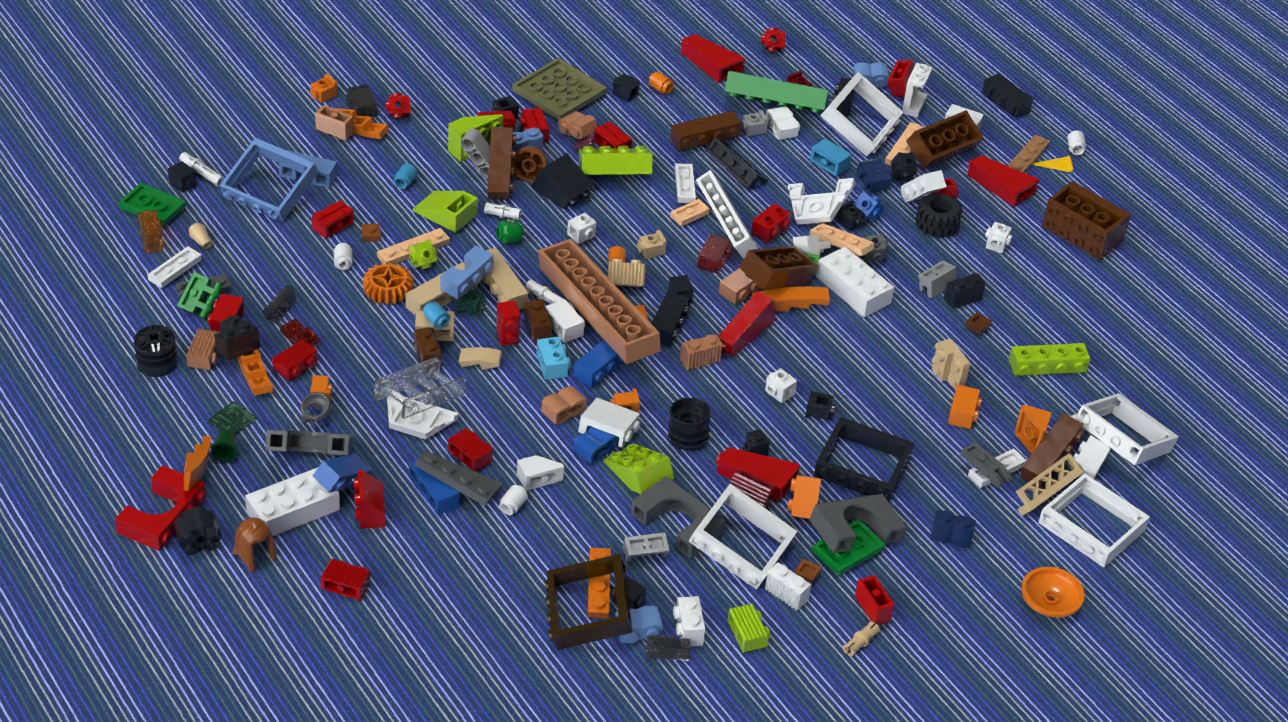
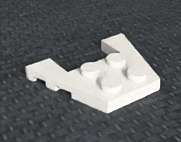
M854 178L838 179L836 192L803 195L805 190L803 183L788 184L797 225L831 222L855 186Z

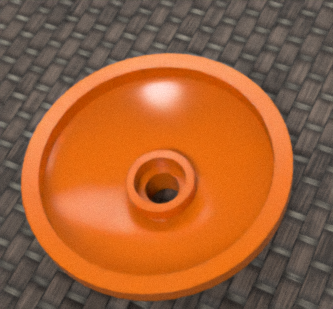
M1040 567L1030 571L1024 577L1021 586L1022 596L1026 603L1038 613L1049 617H1067L1076 613L1081 608L1085 597L1084 589L1079 580L1069 572L1055 567Z

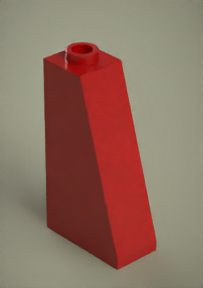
M696 34L682 39L681 53L718 83L727 79L728 71L744 72L745 58Z
M981 155L976 159H972L968 164L967 176L1013 207L1037 192L1038 178Z
M757 291L718 335L723 344V353L735 356L775 321L772 298L760 291Z
M730 447L724 453H720L716 459V464H718L716 473L732 480L735 472L743 470L775 486L776 488L771 499L778 503L790 490L792 478L796 479V474L799 475L800 464Z

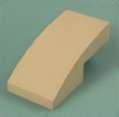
M483 347L462 348L459 364L461 367L479 364L482 370L500 367L502 351Z

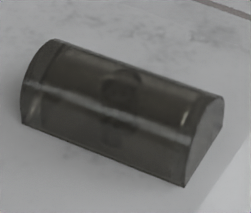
M285 285L264 308L263 315L268 321L277 324L295 304L294 287Z
M647 636L646 658L689 661L690 639Z

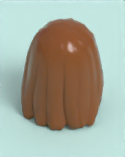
M250 517L242 521L237 528L232 555H239L250 572L256 570L253 544L266 540L270 558L276 559L277 547L268 524L260 518Z

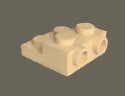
M952 339L937 342L934 347L936 349L935 356L931 360L933 363V373L937 375L941 382L948 380L955 390L957 384L965 386L970 362Z

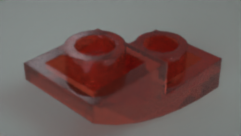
M296 318L280 326V332L293 344L301 339L311 346L320 342L316 334L309 327L304 328Z

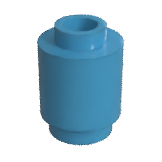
M408 163L403 164L394 176L395 186L400 189L409 187L417 176L416 168Z
M429 302L423 308L424 316L436 329L444 328L449 324L450 315L438 303Z

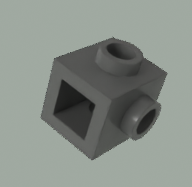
M882 234L863 237L874 242V249L863 255L865 263L886 259V251H889L888 241H884Z

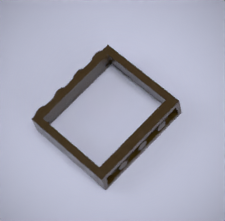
M621 554L547 571L548 580H545V588L549 592V596H546V603L548 609H550V612L547 613L549 625H551L548 633L550 641L554 640L558 650L633 633L626 566ZM614 573L619 616L560 630L557 586Z

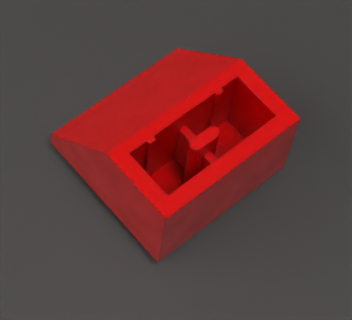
M358 470V479H354V491H358V493H354L355 506H359V508H355L356 520H360V529L385 527L383 483L365 471Z

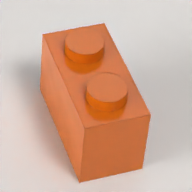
M957 384L948 424L971 429L972 422H976L979 411L975 409L980 408L982 398L978 397L979 389Z

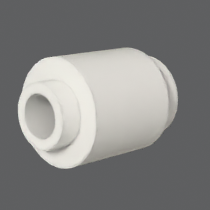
M1072 131L1067 137L1069 150L1074 155H1081L1086 149L1084 134L1081 131Z
M339 243L334 249V265L338 269L346 270L353 264L352 248L347 243Z
M512 485L500 500L499 507L501 511L507 515L516 513L528 499L526 489L520 485Z

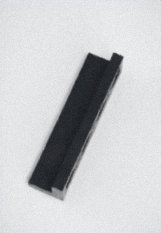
M715 137L705 150L747 189L751 190L757 181L764 184L767 183L768 179L725 141Z

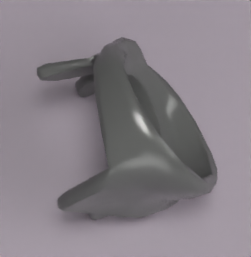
M315 392L309 394L300 405L302 412L301 421L307 422L309 420L314 429L317 428L314 421H321L333 411L328 397L322 393ZM314 404L317 410H322L323 412L319 415H311L308 413L307 408Z

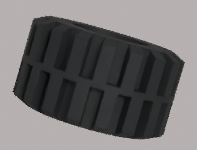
M943 193L927 194V196H923L919 201L916 225H918L919 230H923L922 232L929 234V236H936L937 238L952 236L959 229L963 212L962 205L950 195L947 196Z

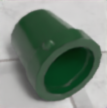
M221 430L218 432L214 443L210 445L212 457L219 462H231L239 455L236 434L231 430Z

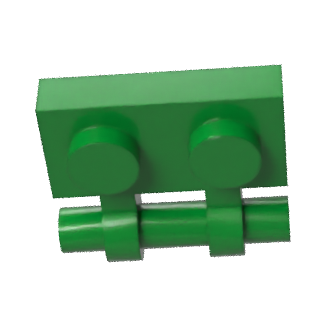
M194 272L177 306L193 314H196L200 308L202 311L199 316L206 319L208 314L212 312V306L216 298H219L223 285L216 282L214 287L211 288V279ZM206 293H209L210 295L206 303H202Z

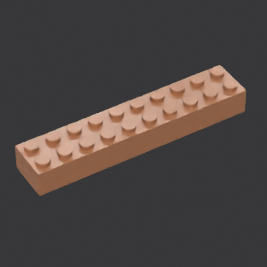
M572 239L538 250L540 269L626 364L661 351L660 333Z

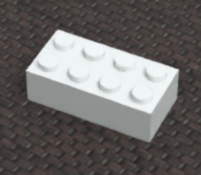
M843 247L818 260L817 265L819 267L816 271V277L863 317L891 304L894 286L848 248Z
M315 468L245 495L246 512L249 517H257L264 520L268 524L272 536L340 510L339 492H328L312 476L317 470Z

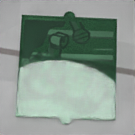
M233 401L209 418L208 423L216 427L219 432L221 430H231L237 435L257 420V416L247 411L246 407L243 408Z

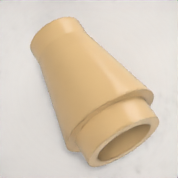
M194 223L190 226L188 230L189 236L204 250L209 249L212 246V242L205 225Z

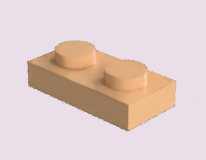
M697 199L671 211L670 217L682 227L708 215L710 208Z

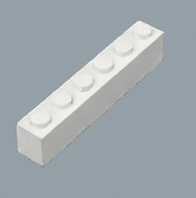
M710 170L696 179L733 246L743 259L748 250L759 249L712 171Z

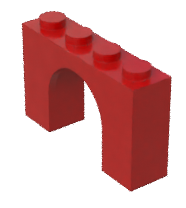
M163 465L151 477L152 492L175 502L174 508L163 514L152 515L127 505L115 518L118 534L158 551L165 544L167 545L175 534V519L178 517L179 520L183 516L182 512L203 503L207 495L205 492V482L199 480L190 490L185 491L184 474Z

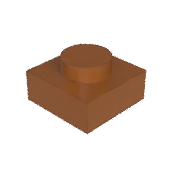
M361 224L363 242L381 241L379 224Z
M802 559L794 573L813 585L821 573L822 567Z

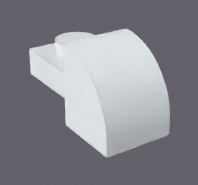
M818 235L793 237L794 245L803 253L820 255L821 252H824V249L831 248L830 241H819Z

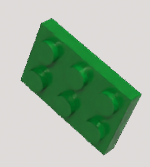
M139 183L119 201V208L164 227L186 207V201L143 183Z
M859 519L849 524L856 534L850 551L832 553L823 539L812 545L811 551L838 576L885 549L886 544Z

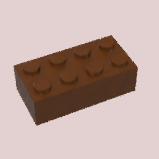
M965 110L914 131L906 142L924 170L976 148L984 137L968 111Z
M795 245L748 250L740 269L745 273L746 277L756 282L759 288L767 290L810 284L819 266Z

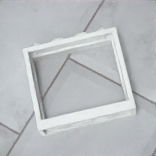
M857 72L821 114V117L867 157L871 152L874 154L887 139V136L901 121L898 118L902 115L903 111L863 75ZM852 89L888 120L873 141L836 109Z
M1119 393L1083 404L1075 418L1083 423V428L1133 465L1170 453L1179 438L1178 435ZM1112 413L1152 443L1145 446L1139 445L1102 418V416ZM1135 447L1139 449L1138 453L1134 451Z
M1084 473L1042 509L1038 523L1102 567H1105L1146 530L1150 516ZM1083 493L1132 526V528L1109 548L1059 514V512Z
M729 484L694 531L689 542L757 590L767 576V572L774 566L797 531ZM723 503L781 543L762 571L704 531Z

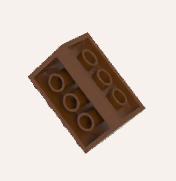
M1072 181L1048 199L1042 227L1101 260L1124 241L1131 214Z

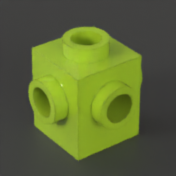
M431 240L408 247L410 252L409 259L415 268L421 266V269L431 267L432 262L437 261V251L432 246Z

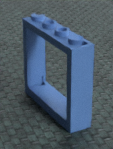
M254 138L219 186L226 199L237 201L244 207L248 206L258 213L262 212L274 220L278 219L283 222L317 176L318 171L314 162ZM259 155L303 173L279 207L235 189Z

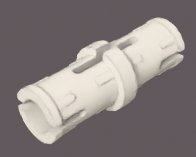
M486 202L484 208L485 214L497 215L503 219L507 217L520 220L522 215V209L507 207L506 204L497 205Z

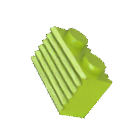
M752 603L729 609L727 621L737 643H739L742 649V653L767 647L770 631L767 626L764 627L760 611H756Z

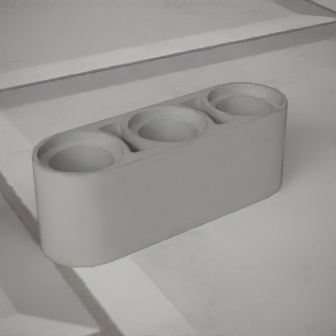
M469 129L462 138L460 145L482 177L488 179L490 146L478 130Z

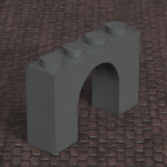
M270 429L267 430L265 450L352 455L354 434Z
M665 476L632 500L631 515L644 525L650 523L660 514L669 511H677L689 516L693 523L677 534L675 548L691 560L701 550L690 543L689 539L711 509L693 497L691 493L678 486L676 482L671 481ZM715 514L704 531L718 539L724 534L726 520L722 516Z
M883 494L815 504L810 516V521L832 553L850 551L855 541L856 534L848 525L846 519H859L866 523L885 544L901 542L907 528Z

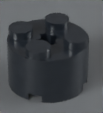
M193 507L182 512L183 516L179 520L178 517L175 519L174 528L180 547L187 555H194L198 551L205 549L212 551L219 547L218 542L221 540L222 533L215 512L212 509L208 511L206 507Z

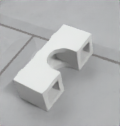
M942 170L923 174L902 185L901 195L905 203L922 199L927 194L946 188Z

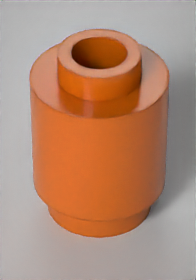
M655 72L649 77V85L662 94H669L674 88L672 80L660 72Z
M620 246L611 247L608 251V262H612V259H623V263H626V250Z

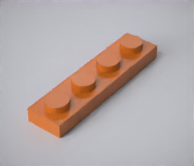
M590 548L589 561L611 556V549ZM610 574L589 578L587 617L609 618Z

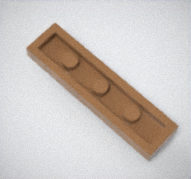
M1034 135L1008 166L1026 173L1049 147L1050 141L1041 136Z

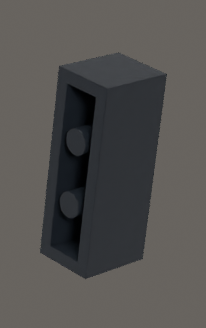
M1000 73L985 79L982 93L1012 116L1019 118L1031 112L1033 98Z
M667 291L651 323L660 333V344L670 346L672 341L677 339L679 328H682L684 324V316H688L690 311V305H688L689 297Z

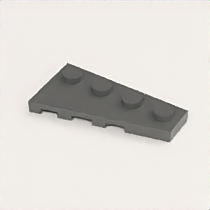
M425 451L415 463V466L483 506H486L503 484L428 451Z

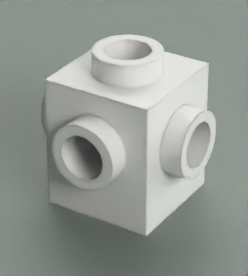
M586 213L568 220L567 235L580 244L595 237L596 222Z
M995 222L992 228L989 227L985 235L988 238L986 248L1002 254L1006 246L1011 243L1013 235H1010L1012 227Z
M780 368L768 375L765 391L783 403L795 395L797 380Z

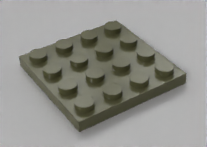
M557 58L512 84V91L560 120L606 94L607 87L564 60Z

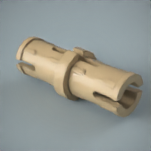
M869 622L867 626L861 631H857L853 638L843 646V651L846 654L851 650L848 656H854L860 648L866 647L869 644V640L880 632L877 624L872 628L875 622Z

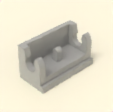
M941 261L918 275L920 291H925L926 286L927 295L930 298L945 291L946 283L956 279V266Z
M663 532L625 537L622 550L623 554L626 553L625 561L629 562L632 557L662 553V557H667L669 546L666 534Z

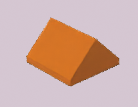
M1022 405L1014 433L1032 454L1046 435L1052 412Z

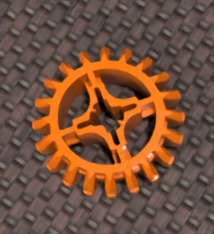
M381 263L380 266L374 265V268H369L368 272H365L363 287L365 294L373 302L379 301V304L386 303L388 305L393 303L395 305L396 302L402 303L403 299H406V293L413 290L414 281L409 269H404L403 265Z

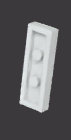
M675 164L678 203H691L696 200L693 165Z
M186 247L150 272L148 280L163 288L200 262L202 255L192 248Z
M1015 449L995 457L1010 473L1022 468L1027 461ZM976 468L969 470L968 477L980 488L991 483L989 478H986Z

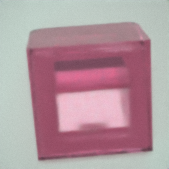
M595 134L577 139L573 151L579 152V149H583V146H593Z

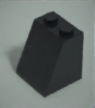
M568 153L543 167L531 185L534 190L562 209L568 206L573 207L581 198L583 200L590 196V191L594 186Z

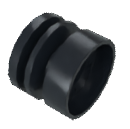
M150 325L140 329L135 334L136 366L142 374L150 377H161L174 371L177 367L178 357L176 337L171 329L162 325Z
M682 398L672 403L669 409L668 439L671 444L684 450H694L706 445L709 440L711 417L710 407L707 403L696 398Z

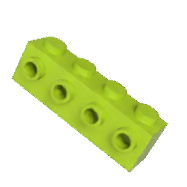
M1084 343L1012 346L1009 356V363L1014 376L1087 372L1090 362V356Z

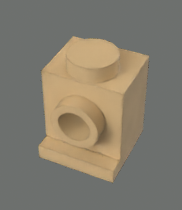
M656 230L655 234L639 237L637 249L645 259L665 255L667 241L661 231Z

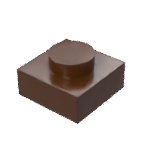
M976 312L966 321L965 327L981 335L991 326L992 321Z

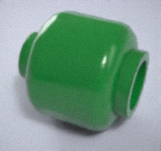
M517 220L501 221L499 226L496 227L497 239L503 244L518 243L524 235V228Z

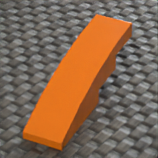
M335 108V110L338 109V111L341 110V112L353 115V134L381 139L389 131L388 124L373 123L372 117L357 116L356 110Z
M785 287L760 291L773 299L774 311L789 312L790 307L809 309L810 304L829 305L830 302L829 291L826 287Z
M257 349L237 357L243 375L254 396L273 392L272 383L267 377L266 368L261 361V355Z
M203 436L202 445L195 444L194 453H187L184 467L185 491L190 490L204 474L208 462L211 436Z

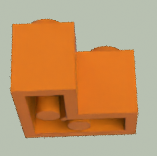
M797 474L796 479L792 478L790 491H794L793 499H789L787 511H791V516L810 519L815 504L818 503L821 478Z

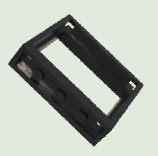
M840 417L816 462L814 476L868 496L883 494L889 502L912 456L914 442ZM838 437L900 458L889 482L886 483L827 462L826 460Z

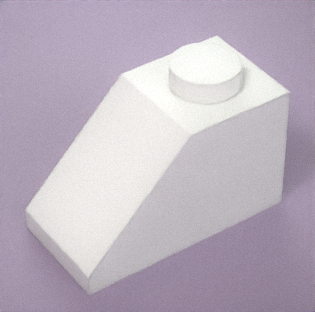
M535 455L517 460V476L527 491L563 481L564 465Z

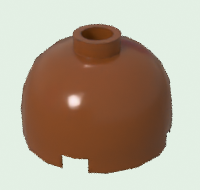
M535 146L522 147L516 152L515 161H512V167H515L516 176L525 182H534L541 169L547 166L545 153Z

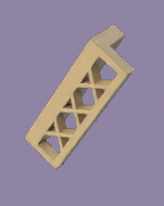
M1070 453L1016 491L1024 505L1017 509L1022 516L1036 508L1083 473ZM1066 460L1073 470H1064V462ZM1052 471L1059 473L1058 480L1051 479ZM1039 480L1046 482V489L1038 488ZM1024 490L1033 491V498L1029 500Z

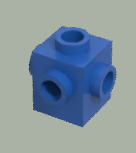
M864 191L853 204L865 213V220L870 218L875 221L881 216L885 208L880 204L882 200L874 194L869 196Z

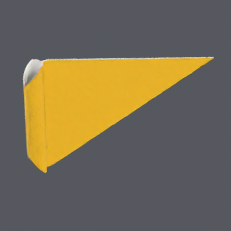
M1070 156L1033 164L1035 166L1073 172Z

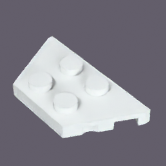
M387 393L390 429L427 439L458 420L457 412L395 393Z

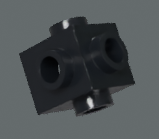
M902 152L896 154L891 161L894 179L910 181L916 174L917 165L914 154Z

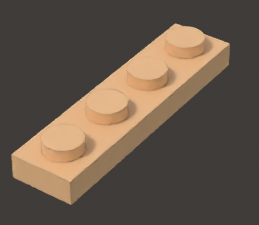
M910 122L885 158V164L891 166V161L898 152L911 154L912 150L906 141L914 131L924 128V126Z
M824 223L810 230V235H818L820 241H830L831 245L839 248L846 247L852 253L859 256L866 255L874 249V242Z
M439 228L377 251V258L383 264L390 263L394 265L409 259L410 252L408 247L431 240L432 246L437 249L450 244V238Z

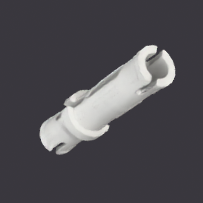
M183 152L180 155L179 161H183L188 166L194 168L201 176L214 183L217 187H220L219 185L225 179L223 176L204 165L200 159L193 158L187 152Z
M532 279L525 286V289L535 294L538 299L550 304L564 300L550 291L547 286H542Z

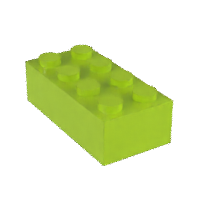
M583 146V149H579V167L585 175L652 174V152L646 146H635V149H630L628 146H618V149H613L611 146H600V149H595L593 146Z

